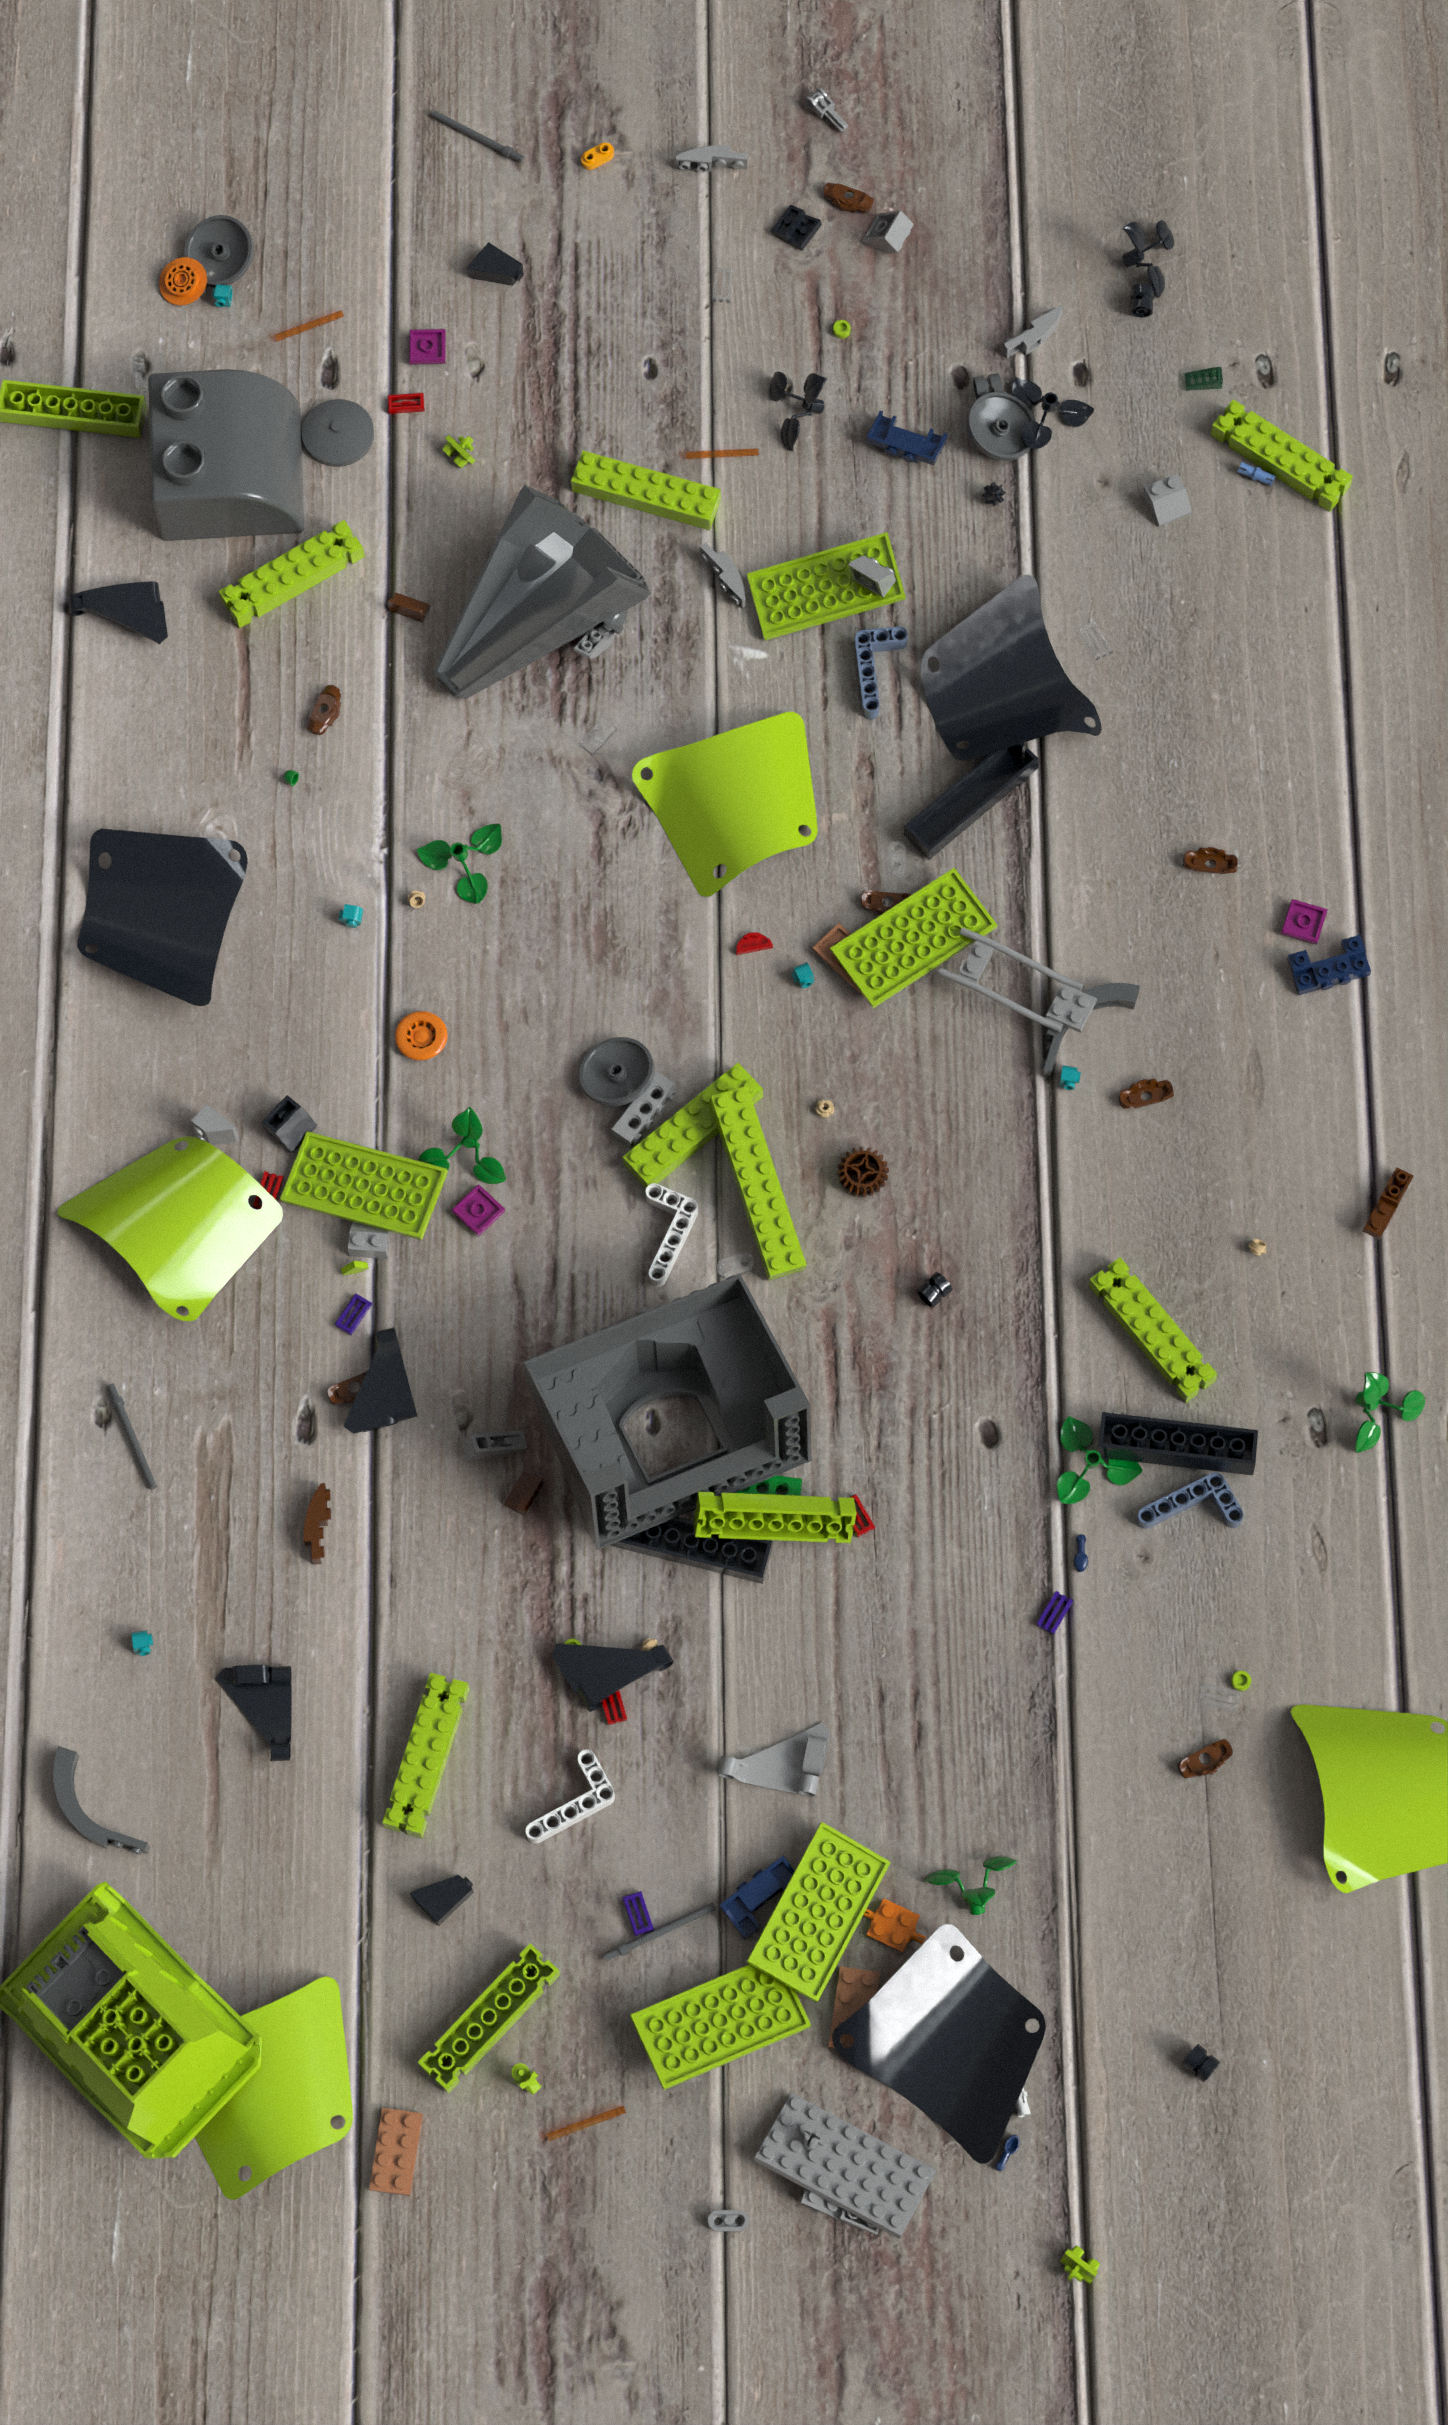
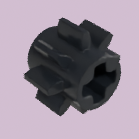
M993 482L990 486L984 487L986 492L982 496L985 497L986 504L992 503L995 506L998 502L1004 501L1002 496L1006 492L1003 491L1002 484L998 486Z

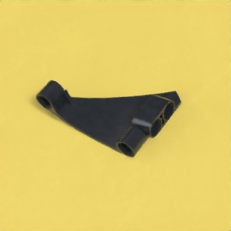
M155 581L110 585L82 591L68 597L69 611L73 616H81L89 610L124 625L158 644H161L168 638L164 604L160 598L159 584Z
M394 1327L376 1332L379 1346L344 1424V1427L353 1434L380 1429L397 1424L399 1421L418 1417Z
M555 1644L552 1653L553 1659L571 1688L579 1695L589 1712L601 1707L604 1699L635 1680L653 1671H663L674 1663L664 1645L657 1646L649 1651L600 1646Z
M239 1665L232 1666V1668H224L217 1676V1680L270 1745V1761H290L292 1730L291 1666Z

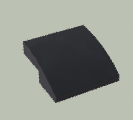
M790 205L772 228L771 233L791 246L803 251L822 223L821 220L806 215L805 210Z

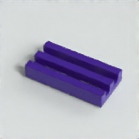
M355 1293L334 1324L335 1327L340 1328L351 1336L372 1306V1303ZM360 1300V1302L358 1303V1305L356 1306V1308L354 1309L344 1325L341 1324L350 1312V1310L352 1309V1307L354 1306V1304L356 1303V1301ZM365 1303L366 1305L364 1306V1308L362 1309V1311L359 1313V1315L357 1316V1318L355 1319V1321L353 1322V1324L351 1325V1327L348 1328V1326L351 1324V1322L353 1321V1319L355 1318V1316L357 1315V1313L359 1312V1310L361 1309V1307H362L363 1304Z
M1056 1591L1040 1617L1037 1626L1054 1635L1072 1605L1073 1600L1066 1598L1065 1595H1061ZM1056 1599H1060L1046 1625L1042 1624ZM1063 1602H1066L1067 1604L1052 1629L1049 1628Z
M642 1892L622 1897L634 1935L638 1936L639 1934L653 1931L654 1928ZM636 1897L640 1899L648 1927H644ZM631 1899L641 1928L639 1930L636 1928L627 1900Z

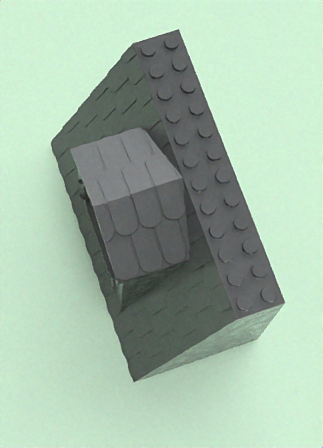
M741 1274L730 1276L719 1283L710 1284L707 1288L693 1291L690 1295L676 1298L668 1304L658 1305L653 1310L641 1312L636 1317L622 1320L611 1327H604L599 1332L587 1334L577 1341L567 1342L562 1347L550 1349L545 1354L537 1357L533 1356L524 1362L527 1384L596 1550L697 1509L698 1492H714V1496H721L722 1493H736L812 1461L810 1403ZM670 1396H684L697 1399L722 1448L649 1478L624 1429L625 1424L639 1408L653 1400Z

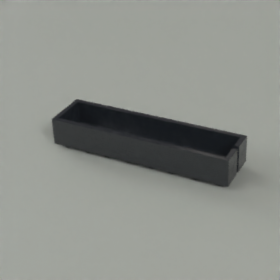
M1023 743L990 753L904 825V836L930 860L1035 772L1039 766V758L1028 748L1025 750Z

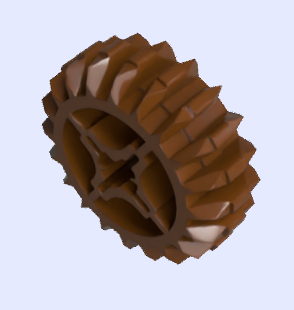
M861 1146L858 1152L853 1148L852 1154L846 1152V1158L841 1157L842 1163L838 1164L839 1171H837V1176L840 1177L839 1183H844L842 1188H849V1194L855 1191L856 1197L859 1196V1193H863L865 1198L866 1193L869 1192L873 1196V1190L880 1192V1186H885L884 1181L888 1180L887 1173H889V1168L886 1167L887 1161H882L883 1155L877 1156V1150L871 1153L870 1147L867 1148V1151H863ZM862 1160V1162L859 1164H852L856 1161ZM869 1161L877 1167L878 1171H874L875 1169L868 1165ZM864 1166H865V1171H866V1172H865V1174H862V1178H861V1173H860V1172H861V1170L864 1169ZM848 1173L857 1178V1183L851 1180ZM867 1180H873L870 1183L864 1184Z

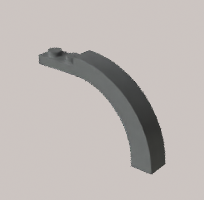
M1109 983L1095 986L1082 992L1097 998L1093 1010L1104 1007H1125L1134 1010L1140 986L1128 983ZM1062 1026L1060 1032L1050 1028L1047 1031L1046 1041L1049 1042L1046 1052L1049 1054L1047 1059L1043 1058L1042 1061L1043 1077H1051L1060 1044L1066 1031L1069 1029L1066 1026Z
M58 1746L53 1765L54 1789L59 1805L72 1826L86 1839L105 1849L108 1848L111 1842V1845L116 1848L122 1849L124 1846L130 1848L129 1851L138 1855H141V1853L147 1854L150 1848L147 1842L108 1830L96 1824L83 1812L77 1800L74 1785L75 1770L80 1756L75 1751Z

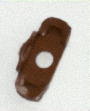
M827 183L824 187L825 199L831 200L835 207L843 211L855 213L857 210L866 213L873 206L874 198L862 191L839 183ZM851 192L854 194V197L848 199L844 197V193Z
M327 685L321 692L307 727L312 734H324L327 727L332 726L338 718L341 707V693L338 687ZM321 705L328 706V710L325 713H320L318 709Z
M1214 847L1199 848L1198 851L1186 852L1183 866L1199 872L1236 873L1238 859L1235 855H1227L1222 849ZM1212 860L1216 863V866L1208 868L1205 862Z
M866 890L861 896V906L883 914L912 894ZM887 896L891 897L894 901L890 907L884 906L882 902Z
M1143 1079L1131 1084L1130 1089L1122 1090L1119 1095V1103L1123 1109L1163 1102L1174 1096L1173 1086L1168 1080L1157 1082L1156 1079ZM1145 1092L1152 1095V1098L1148 1101L1141 1098V1095Z
M367 1371L327 1389V1396L332 1404L354 1402L358 1392H351L349 1384L355 1381L361 1387Z
M1226 1739L1219 1740L1181 1760L1177 1764L1178 1771L1184 1778L1200 1777L1207 1774L1212 1775L1217 1772L1221 1765L1225 1764L1224 1761L1232 1756L1233 1749ZM1202 1753L1210 1755L1211 1760L1206 1765L1202 1764L1199 1760Z

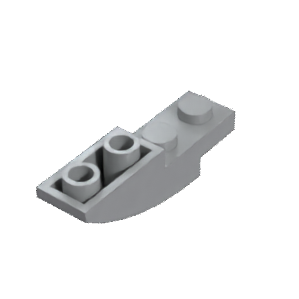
M730 145L699 147L677 155L676 168L681 170H698L699 172H711L712 166L747 169L748 153L731 152Z
M1063 307L1051 308L1046 314L1035 317L1030 322V330L1027 329L1019 336L1008 339L1003 347V353L1006 358L1021 350L1027 355L1041 346L1059 325Z
M705 542L700 546L701 559L706 564L709 563L712 566L714 573L719 576L718 585L720 589L730 595L733 603L739 604L742 608L746 607L743 582L734 563L724 551L717 554Z
M602 621L595 629L589 630L574 647L573 651L588 659L595 658L612 644L616 633L613 630H607L602 625Z
M807 2189L804 2190L799 2203L835 2220L878 2235L880 2228Z

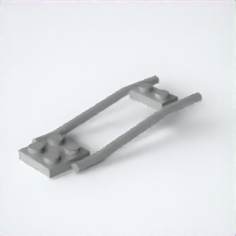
M964 927L961 929V935L975 940L976 943L960 971V975L941 968L940 976L973 989L1050 1029L1060 1032L1062 1026H1066L1081 1033L1097 1002V998L1081 992L1083 988L1082 983L1067 978L997 941ZM994 949L1062 983L1046 1014V1018L977 983Z

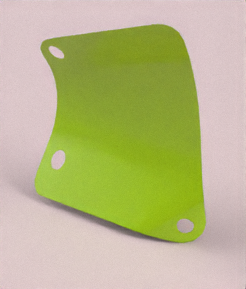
M795 712L778 714L692 744L648 756L634 766L632 772L633 782L659 819L696 890L701 896H712L754 864L780 852L807 846L817 836V817L805 724L802 717ZM645 767L650 768L653 772L650 780L641 778L640 772ZM799 826H808L811 829V834L809 836H802L798 831ZM719 864H724L726 866L725 875L721 878H715L713 875L714 868Z
M192 1136L180 1137L164 1144L68 1200L57 1211L60 1217L87 1227L109 1243L136 1271L157 1305L169 1315L181 1321H194L201 1315L221 1288L281 1222L283 1217L282 1208L279 1203L247 1171L212 1144ZM185 1141L188 1143L184 1150L178 1151L174 1148L178 1142ZM249 1196H259L263 1202L262 1208L259 1210L251 1208L248 1203ZM179 1306H184L189 1310V1314L182 1316L176 1310Z
M1307 1704L1294 1706L1291 1710L1292 1717L1309 1744L1319 1775L1325 1812L1324 1861L1334 1886L1343 1893H1349L1380 1880L1448 1863V1722L1440 1717L1422 1714ZM1434 1722L1441 1723L1445 1727L1444 1733H1435L1431 1729V1724ZM1338 1871H1343L1346 1874V1883L1341 1884L1338 1882L1335 1875Z
M331 1977L318 1978L277 2001L241 2016L262 2038L261 2067L195 2136L223 2195L228 2199L236 2200L283 2168L341 2140L347 2135L352 2126L353 2108L340 1990L336 1980ZM335 2115L343 2116L345 2119L344 2127L341 2129L332 2128L330 2124L332 2117ZM243 2166H249L252 2171V2175L247 2181H242L238 2177V2171Z

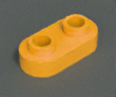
M601 143L584 152L581 156L582 166L587 170H593L610 161L614 156L613 146L609 143Z

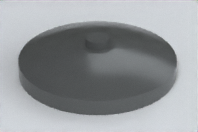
M216 215L201 221L191 231L185 245V257L193 258L201 263L207 275L206 285L214 287L217 284L230 285L239 280L249 269L254 256V242L251 233L239 220L227 215Z
M991 392L978 398L971 406L967 415V430L972 442L982 453L996 460L1013 461L1023 457L1030 450L1022 439L1021 431L1025 423L1035 421L1030 409L1020 399L1003 392Z
M334 399L317 405L308 413L302 425V440L306 451L314 460L327 466L342 467L359 461L368 453L374 440V426L370 415L362 406L349 400Z
M627 1037L607 1039L594 1046L584 1057L579 1070L580 1083L586 1095L598 1104L604 1106L625 1105L639 1098L649 1088L655 1072L654 1061L649 1050L635 1039Z

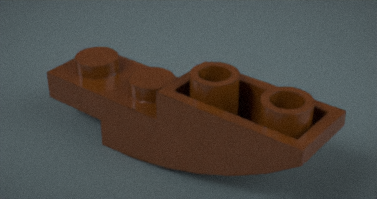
M1396 1167L1362 1232L1378 1240L1381 1239L1414 1175Z
M321 1483L313 1495L304 1524L303 1541L305 1546H311L314 1565L322 1564L321 1558H325L324 1546H321V1539H324V1527L320 1526H328V1520L331 1519V1508L327 1507V1501H331V1493L325 1483Z

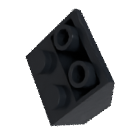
M288 1095L262 1121L263 1129L291 1153L303 1142L306 1132H312L317 1127V1124L307 1112Z

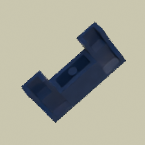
M879 411L867 435V443L881 447L883 452H886L889 456H897L907 462L918 463L919 460L933 466L935 465L947 441V433L940 436L934 434V429L930 428L925 439V436L896 427L897 416L893 415L891 419L883 416V411Z
M1357 935L1343 939L1341 946L1344 954L1311 963L1306 950L1289 954L1287 961L1293 975L1298 996L1320 989L1328 990L1338 984L1346 985L1352 980L1369 976L1371 969L1365 955L1366 950L1361 936Z
M784 1856L780 1857L764 1871L762 1869L758 1870L752 1876L753 1879L751 1881L741 1883L736 1888L737 1892L720 1904V1908L744 1940L761 1928L752 1914L781 1891L784 1892L794 1873L793 1868Z

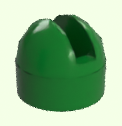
M287 770L283 778L287 784L294 786L298 782L299 773L294 770Z

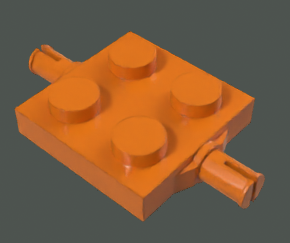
M883 1898L880 1907L875 1912L866 1909L865 1912L867 1913L863 1915L871 1919V1926L866 1934L867 1936L902 1953L912 1939L921 1944L926 1939V1936L915 1932L920 1915Z

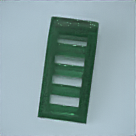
M1221 367L1184 373L1186 391L1222 389L1223 377ZM1200 377H1201V380H1202L1201 383L1198 382V378H1200ZM1191 378H1194L1195 384H1191Z

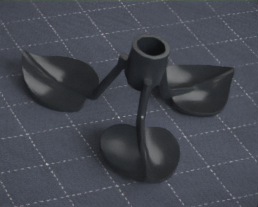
M1160 220L1156 225L1160 240L1145 248V232L1138 222H1131L1123 230L1128 234L1135 248L1123 254V262L1126 267L1136 265L1137 268L1140 266L1148 267L1149 279L1156 297L1159 298L1165 288V278L1158 266L1154 267L1152 263H1141L1144 260L1143 252L1163 243L1166 250L1172 249L1174 246L1173 234L1164 220Z
M777 371L774 373L769 387L771 400L777 402L781 399L782 394L803 401L802 407L806 411L805 413L793 415L791 419L786 418L782 424L781 440L788 450L793 451L794 444L799 435L800 424L796 418L807 415L811 416L812 413L821 414L823 412L824 401L817 399L827 380L826 377L815 373L809 374L804 383L805 398L784 390L788 381L783 372Z
M1018 377L1014 380L1012 396L1020 399L1028 408L1032 404L1036 406L1042 402L1041 407L1044 410L1040 424L1030 421L1022 427V439L1030 449L1042 448L1051 440L1052 430L1047 426H1043L1047 413L1053 412L1056 407L1059 414L1063 415V421L1072 427L1083 425L1094 412L1093 407L1078 400H1066L1061 404L1060 408V402H1057L1058 397L1056 394L1049 392L1042 396V391L1037 384Z

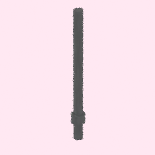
M435 110L433 111V118L492 147L507 158L511 157L521 163L524 161L525 157L515 152L513 148L507 145L503 146Z
M110 1384L107 1388L112 1397V1405L117 1409L149 1489L153 1490L157 1488V1485L123 1406L125 1404L123 1398L119 1396L115 1384Z
M713 1903L708 1904L626 1944L623 1942L617 1945V1948L603 1954L607 1962L619 1955L624 1956L630 1950L713 1912L716 1908Z

